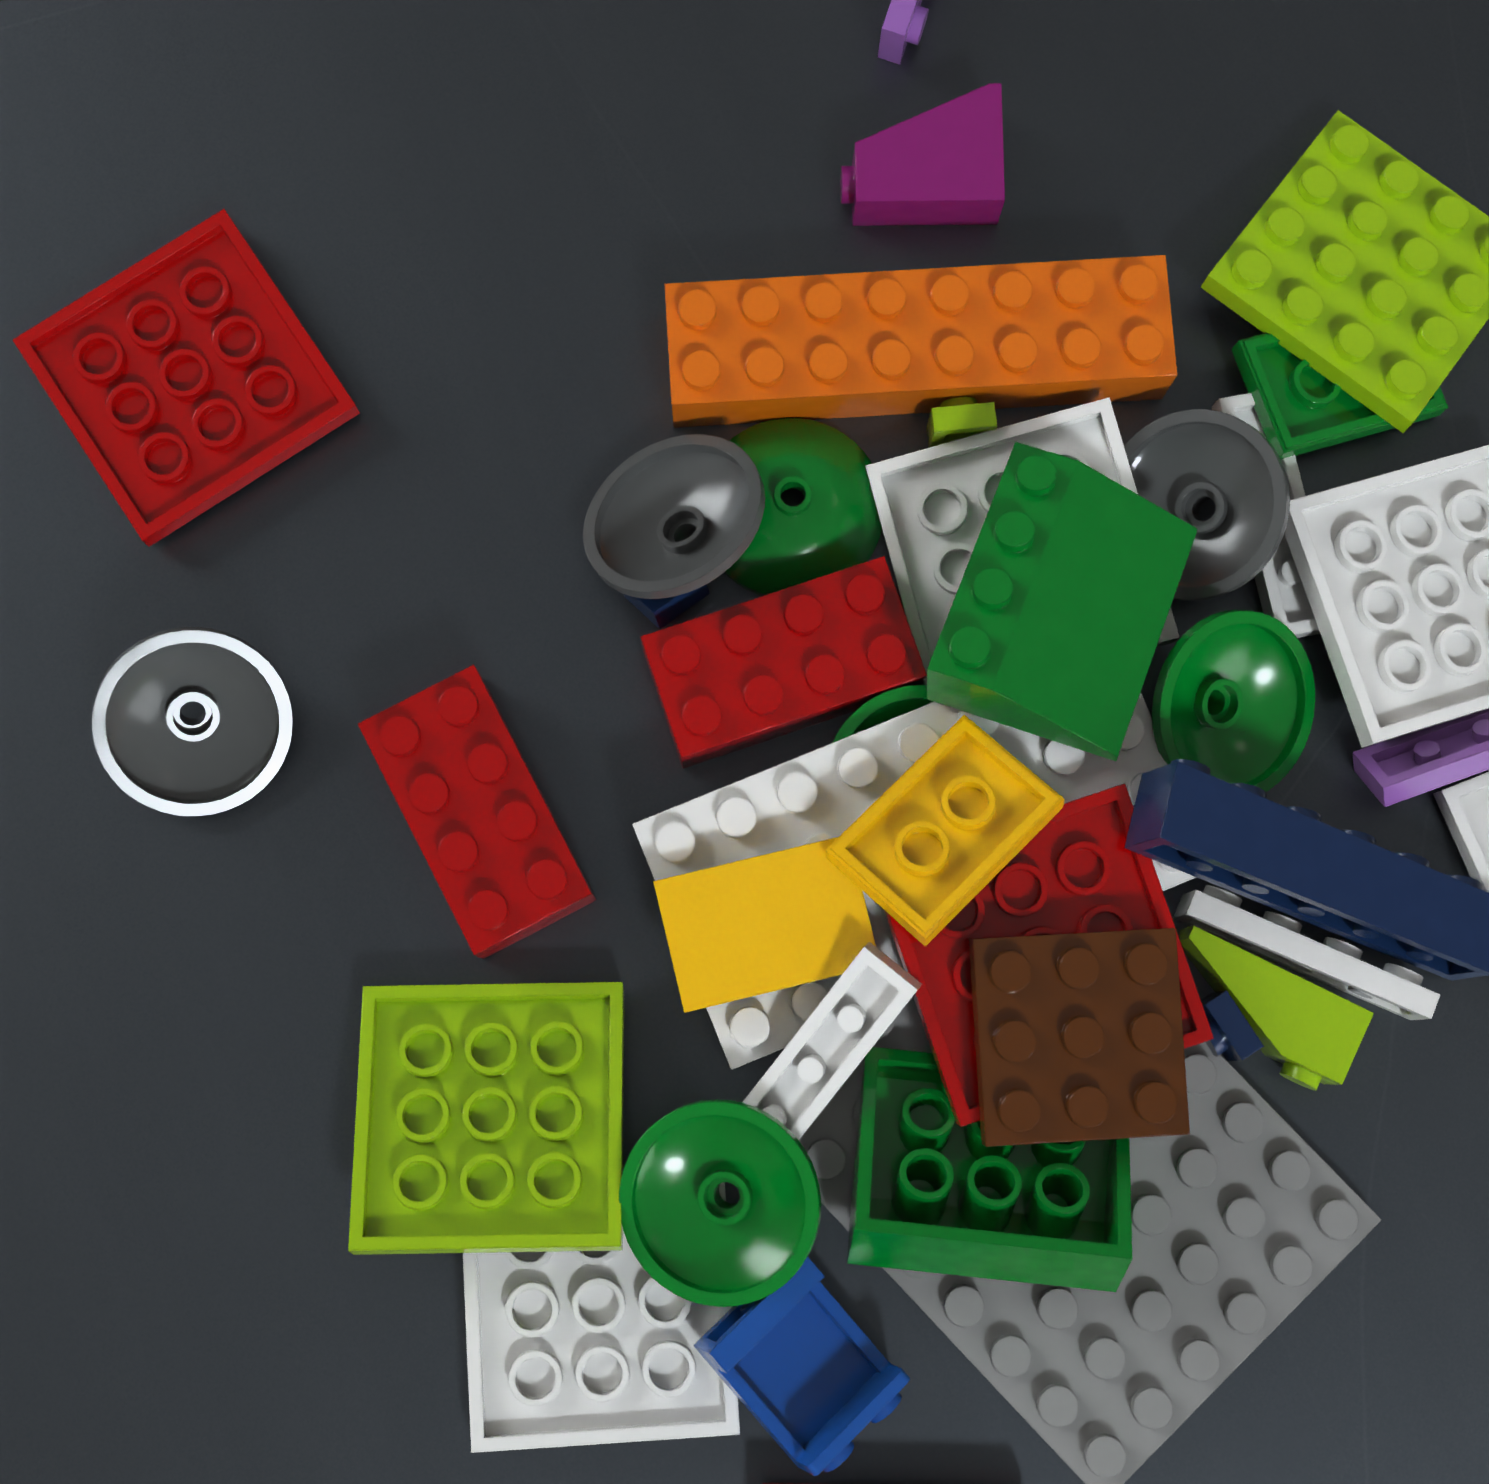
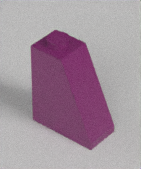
M989 83L855 142L852 166H841L840 180L841 204H852V226L997 225L1005 202L1001 83Z

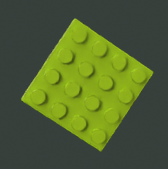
M1338 110L1208 274L1200 288L1264 334L1268 333L1280 340L1278 344L1300 360L1309 362L1311 368L1332 383L1339 385L1343 391L1404 433L1419 416L1489 319V216Z
M623 982L363 986L348 1251L353 1255L623 1250L621 1203H619V1189L623 1173Z

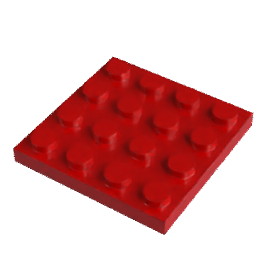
M225 209L217 212L13 339L16 347L137 534L148 547L360 414L357 406Z
M1125 783L1064 803L1063 808L926 947L884 910L904 970L922 983V986L913 997L957 1125L960 1127L980 1121L969 939L1175 928L1152 859L1124 848L1134 809ZM1176 931L1184 1049L1212 1040L1214 1037Z

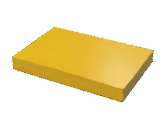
M963 715L826 849V858L926 947L1063 808L1065 799L967 716Z
M838 837L653 881L684 1013L842 975L868 942L876 946L863 891L826 858V849Z

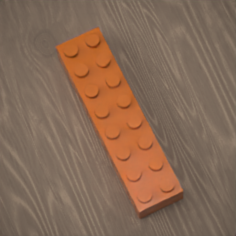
M1166 255L664 284L674 428L761 423L779 418L815 420L930 413L931 408L940 407L943 401L956 397H973L977 400V403L994 402L995 409L1087 404L1110 397L1111 402L1163 399L1177 377Z

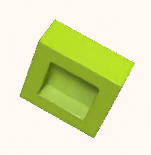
M956 397L943 401L940 407L931 408L926 426L928 448L996 429L995 403H977V400L973 397Z

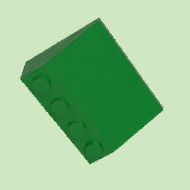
M1015 442L927 668V699L1117 761L1198 529L1078 460Z
M872 1047L865 1056L863 1064L850 1206L847 1264L1117 1292L1133 1259L1130 1139L986 1147L981 1143L980 1121L962 1127L957 1125L933 1053Z

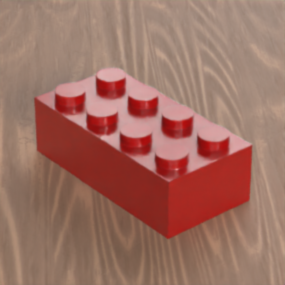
M885 556L640 636L643 652L683 769L854 712L870 699L889 690L905 686L923 685L927 677Z
M474 664L358 723L475 956L485 959L597 900L486 683Z

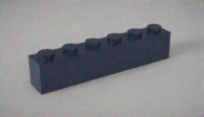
M1176 759L1171 761V764L1142 774L1124 848L1450 981L1489 975V893L1481 890L1482 883L1478 880L1462 875L1443 874L1429 868L1430 862L1422 856L1405 852H1391L1377 846L1376 839L1367 833L1356 830H1339L1321 822L1322 816L1313 810L1294 806L1285 807L1266 799L1267 793L1259 787L1244 783L1230 784L1211 776L1210 768L1196 761Z

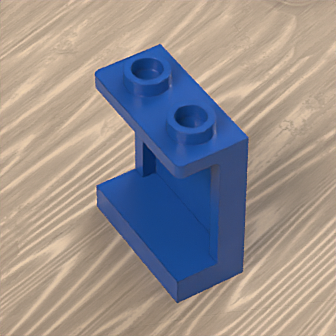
M807 1257L800 1269L784 1286L758 1301L733 1306L693 1346L794 1464L809 1474L817 1476L822 1471L830 1472L836 1469L849 1457L855 1446L852 1440L870 1421L872 1423L880 1422L894 1411L902 1399V1395L899 1392L910 1381V1377L901 1367L891 1364L820 1282L825 1276Z

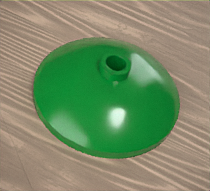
M779 418L753 425L730 440V442L739 446L749 455L760 473L765 489V508L761 524L747 550L724 572L730 579L746 590L759 596H764L869 561L879 542L882 526L865 465L872 464V462L852 439L839 430L818 421L803 418ZM788 489H797L804 495L805 499L798 506H788L782 501L781 495Z
M1248 610L1222 611L1212 614L1193 625L1182 635L1169 652L1159 673L1154 691L1152 707L1153 732L1158 752L1167 764H1171V761L1176 759L1196 761L1209 767L1211 776L1230 784L1244 783L1253 785L1265 792L1277 785L1299 759L1313 724L1315 683L1307 653L1301 642L1286 625L1272 616L1261 612Z
M716 1099L687 1104L666 1114L655 1122L637 1141L626 1161L620 1182L619 1203H621L622 1227L634 1256L646 1272L661 1286L673 1294L697 1304L716 1307L739 1306L758 1301L774 1293L784 1286L803 1265L811 1252L819 1230L821 1218L820 1186L816 1171L805 1148L797 1137L778 1119L761 1109L742 1102ZM728 1182L735 1185L740 1194L739 1202L728 1203L724 1201L719 1192L720 1184Z

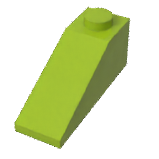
M1196 926L1187 927L1179 931L1178 936L1185 955L1215 992L1228 991L1264 1045L1260 1049L1263 1054L1283 1064L1279 1073L1281 1076L1315 1091L1320 1083L1328 1085L1343 1084L1373 1017V1012Z

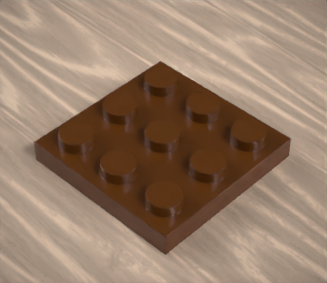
M1176 928L969 939L981 1143L984 1146L1190 1135Z

